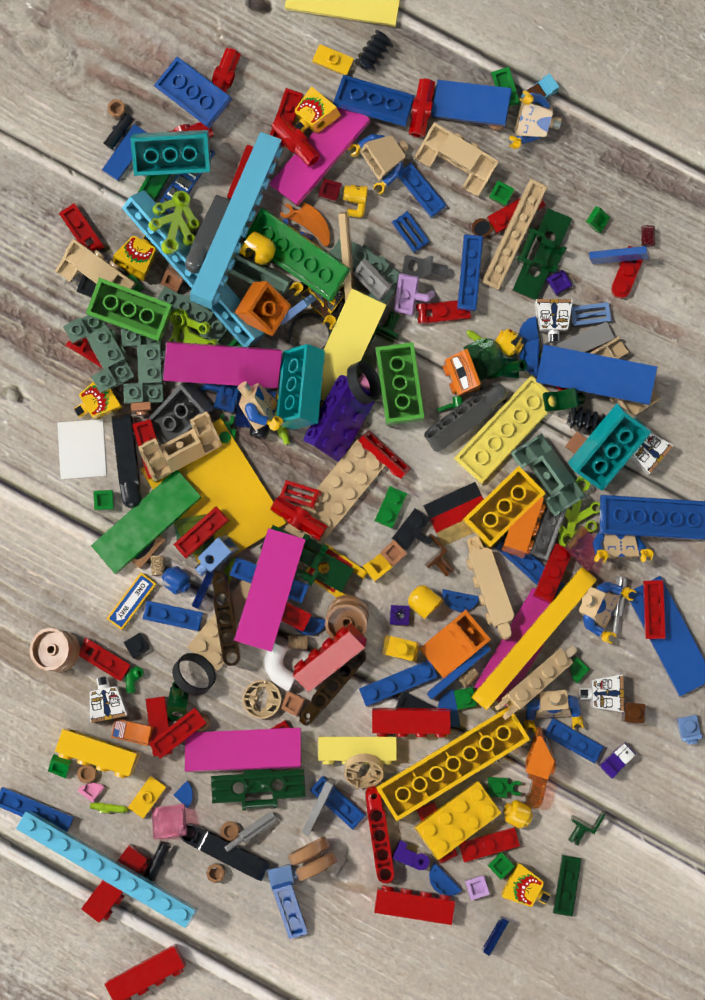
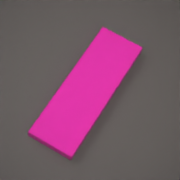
M337 107L340 116L319 133L313 132L308 138L309 144L320 154L318 161L313 166L307 167L294 154L269 185L298 207L371 123L368 117Z
M166 342L163 380L237 386L246 381L250 386L259 383L263 387L278 388L282 351L279 349Z
M268 528L234 641L272 652L306 539Z
M535 588L531 589L510 624L511 637L500 641L474 685L476 689L482 685L548 607L549 603L533 596ZM545 642L498 696L496 701L501 702L502 698L525 678Z
M301 728L195 732L185 740V772L302 767Z

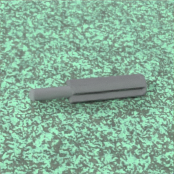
M616 577L617 585L622 586L623 589L627 587L628 578ZM622 594L619 595L620 598L612 613V616H614L612 632L616 636L618 635L620 617H623L625 598Z
M271 811L241 831L238 834V838L225 846V850L230 851L241 842L246 843L277 821L275 815Z

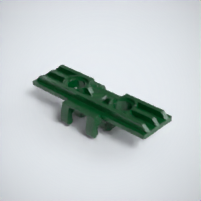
M547 208L538 231L532 228L529 229V235L522 252L516 258V261L522 263L523 266L512 291L535 301L538 299L548 273H557L561 257L567 250V247H560L572 218ZM552 233L555 236V240H548L545 234ZM535 238H537V240L541 241V244L532 261L527 259ZM537 267L540 270V274L534 277L530 275L529 269Z
M275 525L271 527L273 530L289 534ZM305 533L303 539L306 540L299 561L315 569V572L312 576L297 567L295 575L309 582L310 586L317 579L331 588L342 592L354 569L326 554L329 546L326 544L321 545L310 539V536ZM323 562L328 563L330 566V570L325 574L318 570L319 565Z
M271 769L244 770V774L211 776L212 804L242 802V811H246L248 808H278L277 799L306 797L304 769L271 772ZM277 779L283 782V788L279 791L272 788L273 781ZM237 782L244 784V791L239 794L233 790V786ZM267 792L272 793L273 799L246 801V794Z

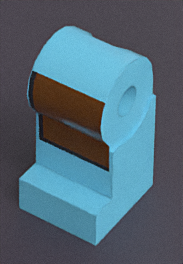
M549 73L526 91L542 94L548 99L558 92L559 86Z

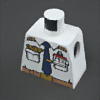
M536 299L534 306L539 332L548 333V343H559V333H565L568 330L572 299Z
M651 433L631 458L648 476L673 445Z
M623 675L590 680V688H579L580 700L590 699V705L593 708L624 712Z
M108 676L96 678L98 690L90 691V723L129 716L119 686L110 687Z

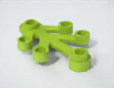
M185 191L175 192L172 200L163 203L158 202L152 209L155 215L160 216L165 210L175 207L174 213L161 218H153L148 224L152 231H157L161 226L171 223L168 236L161 245L162 251L165 254L171 255L179 247L175 239L178 226L184 235L183 243L186 246H192L195 239L190 230L195 231L200 226L199 220L195 218L189 208L190 196ZM182 211L188 219L187 225L181 216Z
M181 308L175 309L172 312L170 320L174 328L169 342H174L175 339L177 342L182 343V339L179 337L182 330L184 334L183 343L209 345L213 343L214 345H219L216 339H205L192 333L189 328L197 329L200 334H206L211 329L208 322L200 323L189 318L188 313Z
M578 477L575 480L577 484L580 481L585 483V487L581 488L583 492L590 488V482L583 477ZM581 499L572 506V510L570 508L566 510L565 517L568 520V526L566 529L561 523L558 531L560 533L558 537L559 545L572 549L576 546L578 538L597 529V523L590 520L584 527L574 532L578 522L600 512L599 502L592 503L589 508L579 513L582 503ZM595 504L598 505L599 510L594 511L592 509V506ZM589 523L594 524L593 530L588 529ZM566 536L571 538L569 544L564 541Z

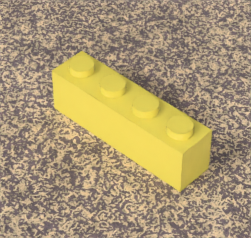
M396 736L318 737V761H322V764H334V761H342V764H345L354 755L371 754L378 757L383 764H392V761H396Z

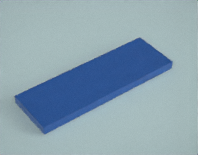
M544 345L536 382L568 389L576 388L578 391L650 405L658 367Z
M601 495L600 534L705 540V501Z
M658 576L650 581L662 580V578ZM663 582L665 639L649 640L680 697L705 684V660ZM643 585L633 589L636 593L630 592L628 597L634 599L630 603L644 628Z

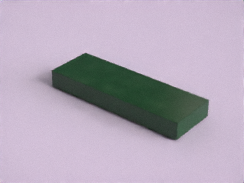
M561 856L553 914L573 917L582 860L580 857Z

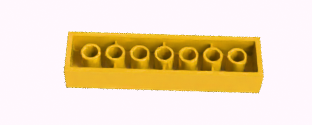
M508 706L376 786L396 822L530 740L514 713L506 720L503 718L504 714L510 710Z

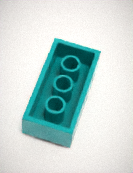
M209 130L132 134L130 138L134 176L211 171Z
M305 344L283 351L276 416L283 419L281 426L295 430L318 424L325 350Z
M616 403L568 461V464L574 472L603 491L652 431L645 423Z

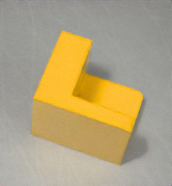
M378 554L370 562L368 561L363 565L364 570L374 582L393 568L381 554Z

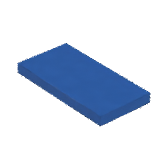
M179 57L174 59L154 85L156 89L208 129H210L232 101L228 94Z
M343 75L333 104L338 108L405 127L415 95Z
M437 80L431 117L506 127L512 88Z

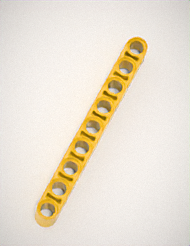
M581 567L471 698L487 710L586 594L597 578L584 567Z

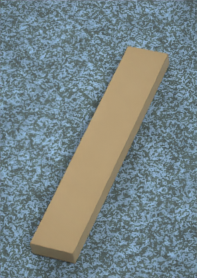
M533 179L529 180L481 281L482 283L496 290L500 289L548 188L547 186Z
M340 212L338 216L342 263L351 268L344 281L346 302L351 289H355L349 213Z

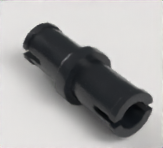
M124 113L117 125H113L112 132L103 144L113 150L121 137L126 135V130L135 119Z
M160 841L154 856H151V863L144 874V877L150 881H156L161 866L165 865L164 860L171 848L169 843Z

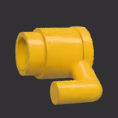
M345 185L343 200L358 204L357 210L348 209L347 212L350 217L362 218L364 216L368 186Z

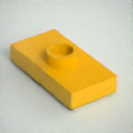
M319 44L312 63L340 75H348L354 62V58Z
M150 776L128 808L144 819L166 786L153 776Z

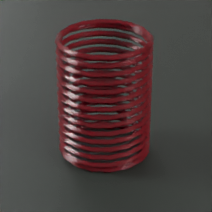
M642 226L641 245L655 246V226Z

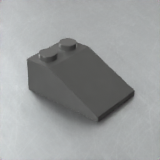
M192 382L180 384L148 419H151L155 434L165 444L191 430L190 420L206 411L210 416L215 408Z

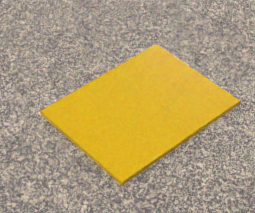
M221 418L213 423L218 436L222 432L230 434ZM232 435L228 443L221 442L222 447L178 469L202 497L174 523L181 536L187 533L216 506L230 520L193 553L198 563H200L198 557L218 537L227 535L239 548L230 557L232 558L264 538L268 528L271 529L272 525L280 528L286 524L284 518L270 510L274 503ZM145 467L140 469L153 490L169 476L167 475L154 482L153 479L148 480Z

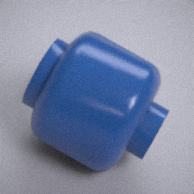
M178 566L169 567L162 575L163 586L175 595L181 592L186 593L191 586L189 583L190 575Z

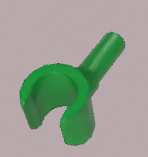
M461 396L452 397L453 403L437 408L438 412L457 408L463 403V398Z

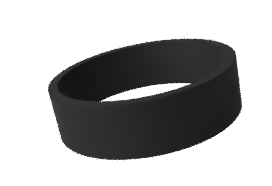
M314 313L298 316L292 322L289 329V339L292 347L295 348L296 346L292 341L291 333L298 321L303 318L313 317L323 322L324 318ZM325 323V325H326V327H327V329H328V333H329L328 339H329V337H330V335H331V331H330V329H329L328 323Z
M359 361L348 367L347 382L354 397L362 404H369L378 400L381 396V385L374 368L366 361ZM358 368L364 373L369 382L371 397L364 392L359 383Z
M186 653L173 666L172 674L175 683L181 690L190 695H203L215 683L216 673L214 667L202 655ZM192 661L200 665L208 676V687L198 688L189 684L180 672V662Z

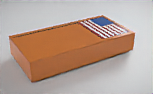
M115 718L111 738L149 746L148 743L151 740L153 726Z

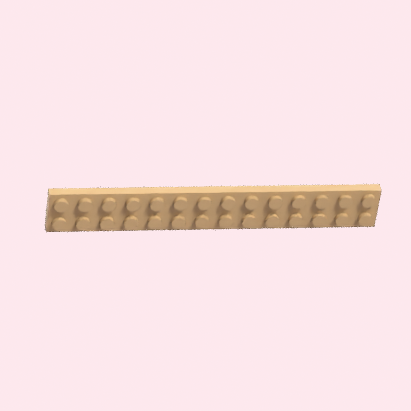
M358 439L317 488L322 493L318 497V503L315 504V510L304 506L301 507L309 512L313 518L328 526L320 540L309 535L310 539L320 544L325 541L386 466L381 464L370 451L365 450ZM289 523L283 529L299 538H303L306 533L303 530L296 529ZM299 561L298 568L302 569L305 564ZM243 580L231 593L237 629L251 583ZM228 598L224 601L222 605L227 603ZM225 613L221 616L220 620L222 624H228L231 621V617L228 613ZM214 614L188 645V648L192 652L205 657L212 664L214 670L218 672L224 661L222 659L216 615ZM228 632L224 635L223 639L225 643L229 644L233 642L234 636ZM229 652L227 654V659L231 656L233 652Z

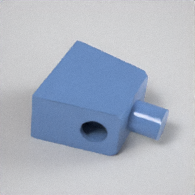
M227 535L218 537L198 557L200 563L195 567V570L201 576L208 571L213 572L233 556L239 548Z

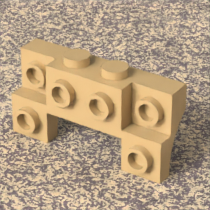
M435 122L414 156L415 160L428 168L432 166L437 156L469 174L462 188L476 197H479L499 163L498 160L481 151L477 144L466 142L462 135L458 133L453 134Z
M75 239L71 241L61 262L55 269V272L59 273L69 282H72L80 271L96 284L99 277L132 290L137 284L119 271V265L113 261L108 263L104 260L105 255L97 250L94 252L89 250Z
M619 336L591 352V354L620 359L629 353ZM654 391L652 392L650 405L609 397L611 402L619 404L634 416L660 401V398L657 397Z
M207 411L190 420L191 430L159 446V443L154 438L138 447L154 482L222 447L220 438Z

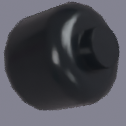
M251 425L249 434L254 438L267 439L270 427L266 425L255 430Z

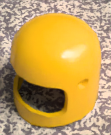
M255 231L244 242L240 254L247 258L256 254L255 263L266 265L273 259L276 247L273 241Z
M426 585L417 586L408 597L409 607L423 619L443 602V598L435 594Z

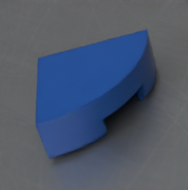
M188 781L174 794L186 808L190 806L193 798L192 787Z

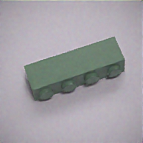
M240 253L235 254L233 258L235 260L232 271L228 270V272L251 284L253 282L267 281L284 298L287 296L289 288L294 281L293 279L267 265L256 264L255 259L252 257L247 258Z

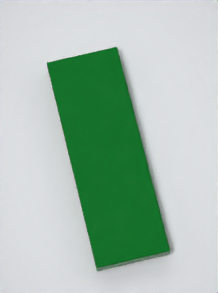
M261 208L246 238L243 240L246 241L248 236L256 231L273 241L276 250L272 261L322 297L332 302L351 268L267 209Z
M176 470L143 498L139 505L132 508L95 541L91 547L113 573L117 575L202 497L184 476Z

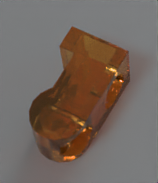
M527 773L526 778L531 779L529 792L525 796V802L531 808H538L543 803L547 779Z

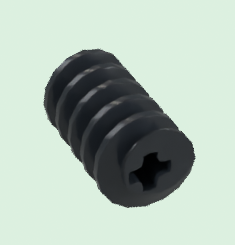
M375 30L371 40L367 41V46L362 48L363 52H360L358 58L354 60L355 64L366 72H376L373 65H381L378 58L381 60L385 59L382 52L388 54L389 51L386 47L393 48L390 39L383 32Z
M576 407L570 409L566 424L570 423V429L577 425V431L584 427L587 434L590 429L593 432L605 418V414L602 413L598 418L597 411L591 416L590 409L583 413V407H580L577 411Z

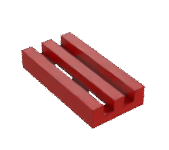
M286 480L280 497L288 502L315 510V504L318 503V497L321 496L322 492ZM288 486L312 493L314 496L290 490ZM287 493V494L294 495V496H297V497H300V498H303V499H306V500H310L311 503L306 502V501H302V500H299V499H296V498H293V497H290V496H286L285 494Z

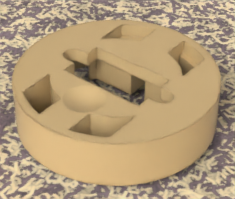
M254 681L247 686L243 693V706L247 713L255 718H269L280 708L281 693L278 687L270 681ZM251 687L256 688L251 694L247 693ZM266 687V691H268L265 709L262 708V711L259 712V707H256L259 690ZM272 691L277 692L278 699L274 698ZM246 700H250L252 707H247ZM273 705L277 706L274 711H268Z
M371 754L354 755L345 763V779L349 784L355 786L356 789L375 786L383 779V763L378 757ZM369 762L370 767L366 774L359 776L358 771L360 767L363 766V763Z

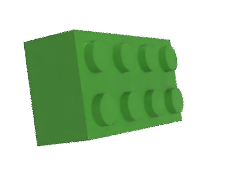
M99 277L86 314L161 343L174 306Z
M414 342L375 347L386 426L424 421Z

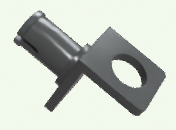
M406 255L404 257L402 273L418 276L419 278H424L430 274L445 277L448 266L433 263V256L422 259ZM410 261L417 263V270L414 272L408 269Z

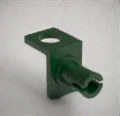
M390 311L384 326L378 324L368 347H370L377 331L398 341L399 334L395 333L394 329L401 316L396 314L394 320H392L395 312Z
M503 357L486 360L485 378L506 377L517 379L519 378V372L527 369V363L524 359L517 360ZM494 363L496 366V370L492 374L490 372V366Z
M576 388L557 392L543 393L545 411H561L578 407L579 404L585 403L586 396L583 392L577 393ZM550 396L553 397L555 401L553 407L550 406L548 402Z
M174 681L172 683L173 686L170 687L167 705L169 721H178L187 714L189 694L181 690ZM173 712H180V713H182L183 715L180 716V717H177V716H174L172 713H173Z
M601 811L593 826L572 815L571 821L576 824V827L568 840L571 843L575 842L574 844L579 846L586 831L595 834L605 817V811Z

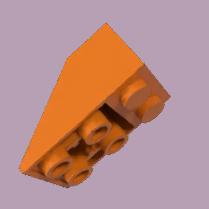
M543 497L510 526L501 551L523 558L525 554L529 555L534 543L531 537L535 536L540 522H537V518H541L546 504H543Z
M464 610L421 646L419 650L444 679L491 639L468 611Z

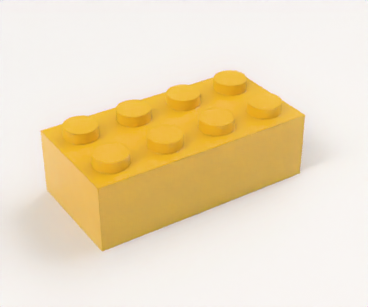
M518 466L463 519V522L490 548L509 530L510 526L546 493Z
M69 728L62 729L55 752H58L61 758L67 760L75 758L78 759L77 763L85 766L93 764L96 765L97 770L103 772L111 770L115 772V776L124 779L134 775L141 752Z
M475 781L413 828L435 859L439 860L500 815L501 812L479 781Z

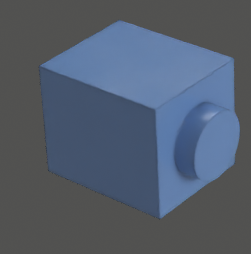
M291 864L268 868L271 890L272 886L288 881L295 885V880L298 879L296 868H292Z

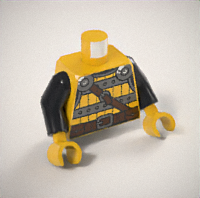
M294 282L289 288L297 290L294 296H298L301 293V298L305 299L313 294L316 301L309 306L324 318L323 325L330 323V330L334 327L345 304V295L340 291L344 287V282L332 302L322 297L303 282Z

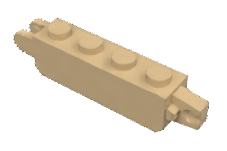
M478 536L467 539L469 553L466 564L469 571L472 570L475 576L472 578L475 589L479 588L481 595L478 598L481 606L486 608L485 619L488 625H492L493 629L497 628L502 640H507L512 634L509 623L514 618V612L491 549L483 547Z
M572 645L565 651L560 648L509 691L502 698V701L495 706L496 710L503 708L506 704L510 709L503 716L506 720L513 713L515 714L573 663L570 657L577 652V649Z

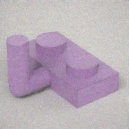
M401 273L398 278L394 311L413 315L416 300L428 302L435 297V292L431 290L426 294L418 293L419 277Z

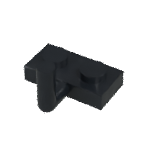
M414 508L392 539L406 550L416 538L426 546H429L432 543V538L427 537L421 531L430 519Z

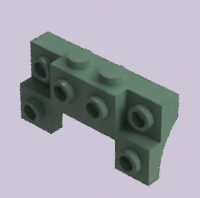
M339 239L329 254L342 262L341 241ZM351 241L353 271L355 272L360 262L366 259L381 276L384 275L386 277L385 280L388 283H392L383 299L378 300L371 292L368 295L387 304L397 291L398 278L401 273L390 267L386 258L381 255L378 257L372 253L373 250L364 244L361 246Z
M165 286L157 298L174 306L173 311L181 308L188 313L189 318L200 323L208 322L211 327L210 331L206 334H200L205 339H216L220 342L228 332V329L208 307L200 306L190 301V295L188 294L183 296ZM189 327L190 329H192V330H194L195 332L199 333L197 329H194V328H192V327Z
M87 315L63 326L72 344L86 338L103 370L91 376L100 394L134 379V375L124 357L126 356L122 345H117L115 332L112 328L109 330L104 321Z
M121 328L122 347H137L139 383L123 384L124 403L150 402L151 404H162L164 402V368L162 361H165V349H162V340L160 343Z
M543 434L536 436L511 452L515 462L521 469L530 465L551 496L544 501L554 516H557L586 497Z

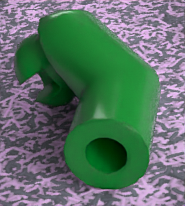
M133 667L125 675L126 693H136L135 682L144 674L141 667Z

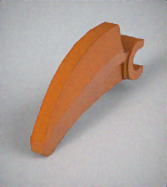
M303 203L299 210L293 209L290 204H285V207L289 208L290 212L289 214L280 213L284 219L289 218L305 227L319 239L323 246L328 247L330 245V231L320 212L307 203Z

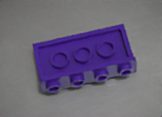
M340 375L319 410L318 424L310 426L304 441L334 461L339 462L347 453L375 401L369 404L360 403L349 388L347 376ZM361 386L364 392L371 397V392Z

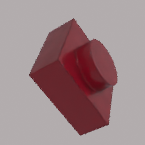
M324 178L318 198L336 203L342 183Z

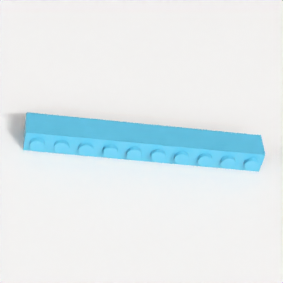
M260 132L190 292V301L212 309L214 303H218L221 296L219 292L221 286L225 287L228 280L227 272L228 270L232 271L235 260L233 258L235 254L240 253L242 237L246 238L248 234L249 221L253 222L256 211L254 209L256 205L260 206L263 198L261 193L269 185L270 179L268 177L270 173L273 174L277 165L275 163L276 158H280L282 155V139Z
M145 190L130 196L122 207L124 212L186 283L193 288L199 273H192L185 267L186 258L191 246H186L183 243L184 235L179 229L177 230L175 239L179 247L175 253L171 255L165 254L162 251L161 245L168 236L171 223L161 226L157 231H152L148 224L153 218H161L166 216V214L163 213L157 216L153 213L152 209L156 203ZM227 284L225 287L221 286L219 291L221 293L220 299L217 304L214 303L210 310L242 347H251L258 343L266 333L246 324L235 313L241 300Z
M25 811L16 827L20 832L184 928L190 925L198 911L197 907L32 811Z

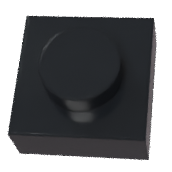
M141 633L123 642L133 659L150 650Z

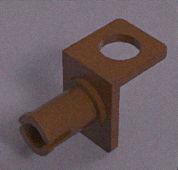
M429 534L428 536L432 538V541L440 550L424 565L430 568L435 564L446 577L450 574L447 569L451 572L455 569L443 557L448 550L433 534Z

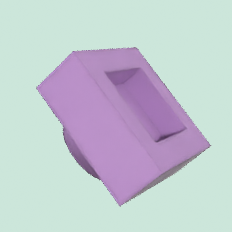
M484 875L465 880L471 900L489 895Z

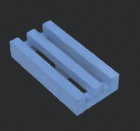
M309 295L291 308L283 318L282 325L315 302L316 298L314 295Z
M609 302L574 306L571 308L573 327L611 322ZM605 308V311L584 314H576L575 312ZM606 315V318L577 321L579 318Z

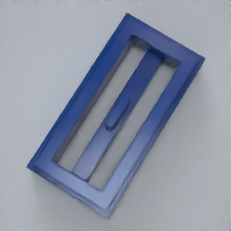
M407 211L392 221V225L413 253L429 243L427 237ZM405 218L409 221V223H410V224L412 225V227L415 229V231L417 232V234H418V235L420 236V238L423 240L422 243L419 241V239L416 237V235L414 234V232L411 230V228H410V227L408 226V224L405 222V220H404ZM399 222L402 223L404 228L413 238V240L417 244L416 247H414L412 242L409 240V238L403 232L401 227L398 225Z

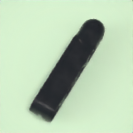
M124 414L112 416V428L122 503L128 508H134L139 505L142 499L132 415Z
M186 823L179 830V837L183 842L256 880L262 881L265 872L270 866L268 861L239 846L226 851L225 846L231 842L195 824Z

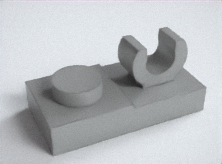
M366 259L360 262L353 273L378 300L383 299L392 286V283H388L385 280L386 277L384 275L381 276Z

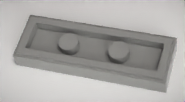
M604 322L557 343L555 346L588 352L612 341L615 337L608 323Z
M546 507L531 552H529L530 555L548 560L566 510L554 516Z
M330 777L326 781L302 830L303 834L309 836L337 780Z

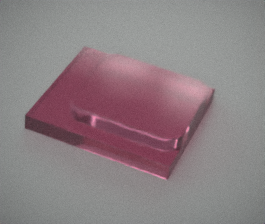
M580 526L565 546V549L589 572L596 563L594 561L596 554L592 544L594 538L583 526Z
M185 804L151 808L154 839L187 835Z

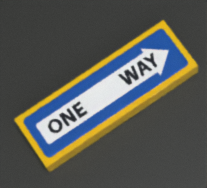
M140 573L106 619L123 630L157 584L143 573Z

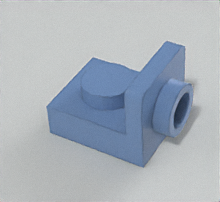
M697 715L676 718L681 741H687V745L699 743L698 739L703 738V735L700 733Z

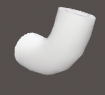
M275 641L272 652L266 650L264 658L265 670L272 682L280 688L290 691L296 679L293 677L294 672L285 668L283 663L288 648Z

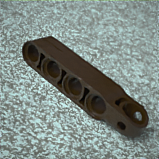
M215 571L212 580L214 590L213 602L222 659L225 664L235 666L241 660L239 642L233 640L232 643L227 644L223 639L224 635L228 632L232 633L235 639L237 632L228 577L224 571ZM219 578L222 579L220 583L217 582ZM222 594H225L228 598L227 603L224 605H220L217 601L218 597ZM225 613H228L231 617V621L228 624H222L220 620L221 616ZM229 652H235L237 655V659L233 663L227 661V654Z
M364 650L361 651L363 659L360 662L350 659L343 665L350 668L351 673L349 676H341L339 668L326 679L312 696L310 703L302 711L299 719L301 724L304 726L311 725L366 660ZM333 680L338 683V689L335 692L327 689L329 681ZM318 695H322L326 700L325 704L321 707L317 706L314 702ZM309 713L310 718H305V714Z

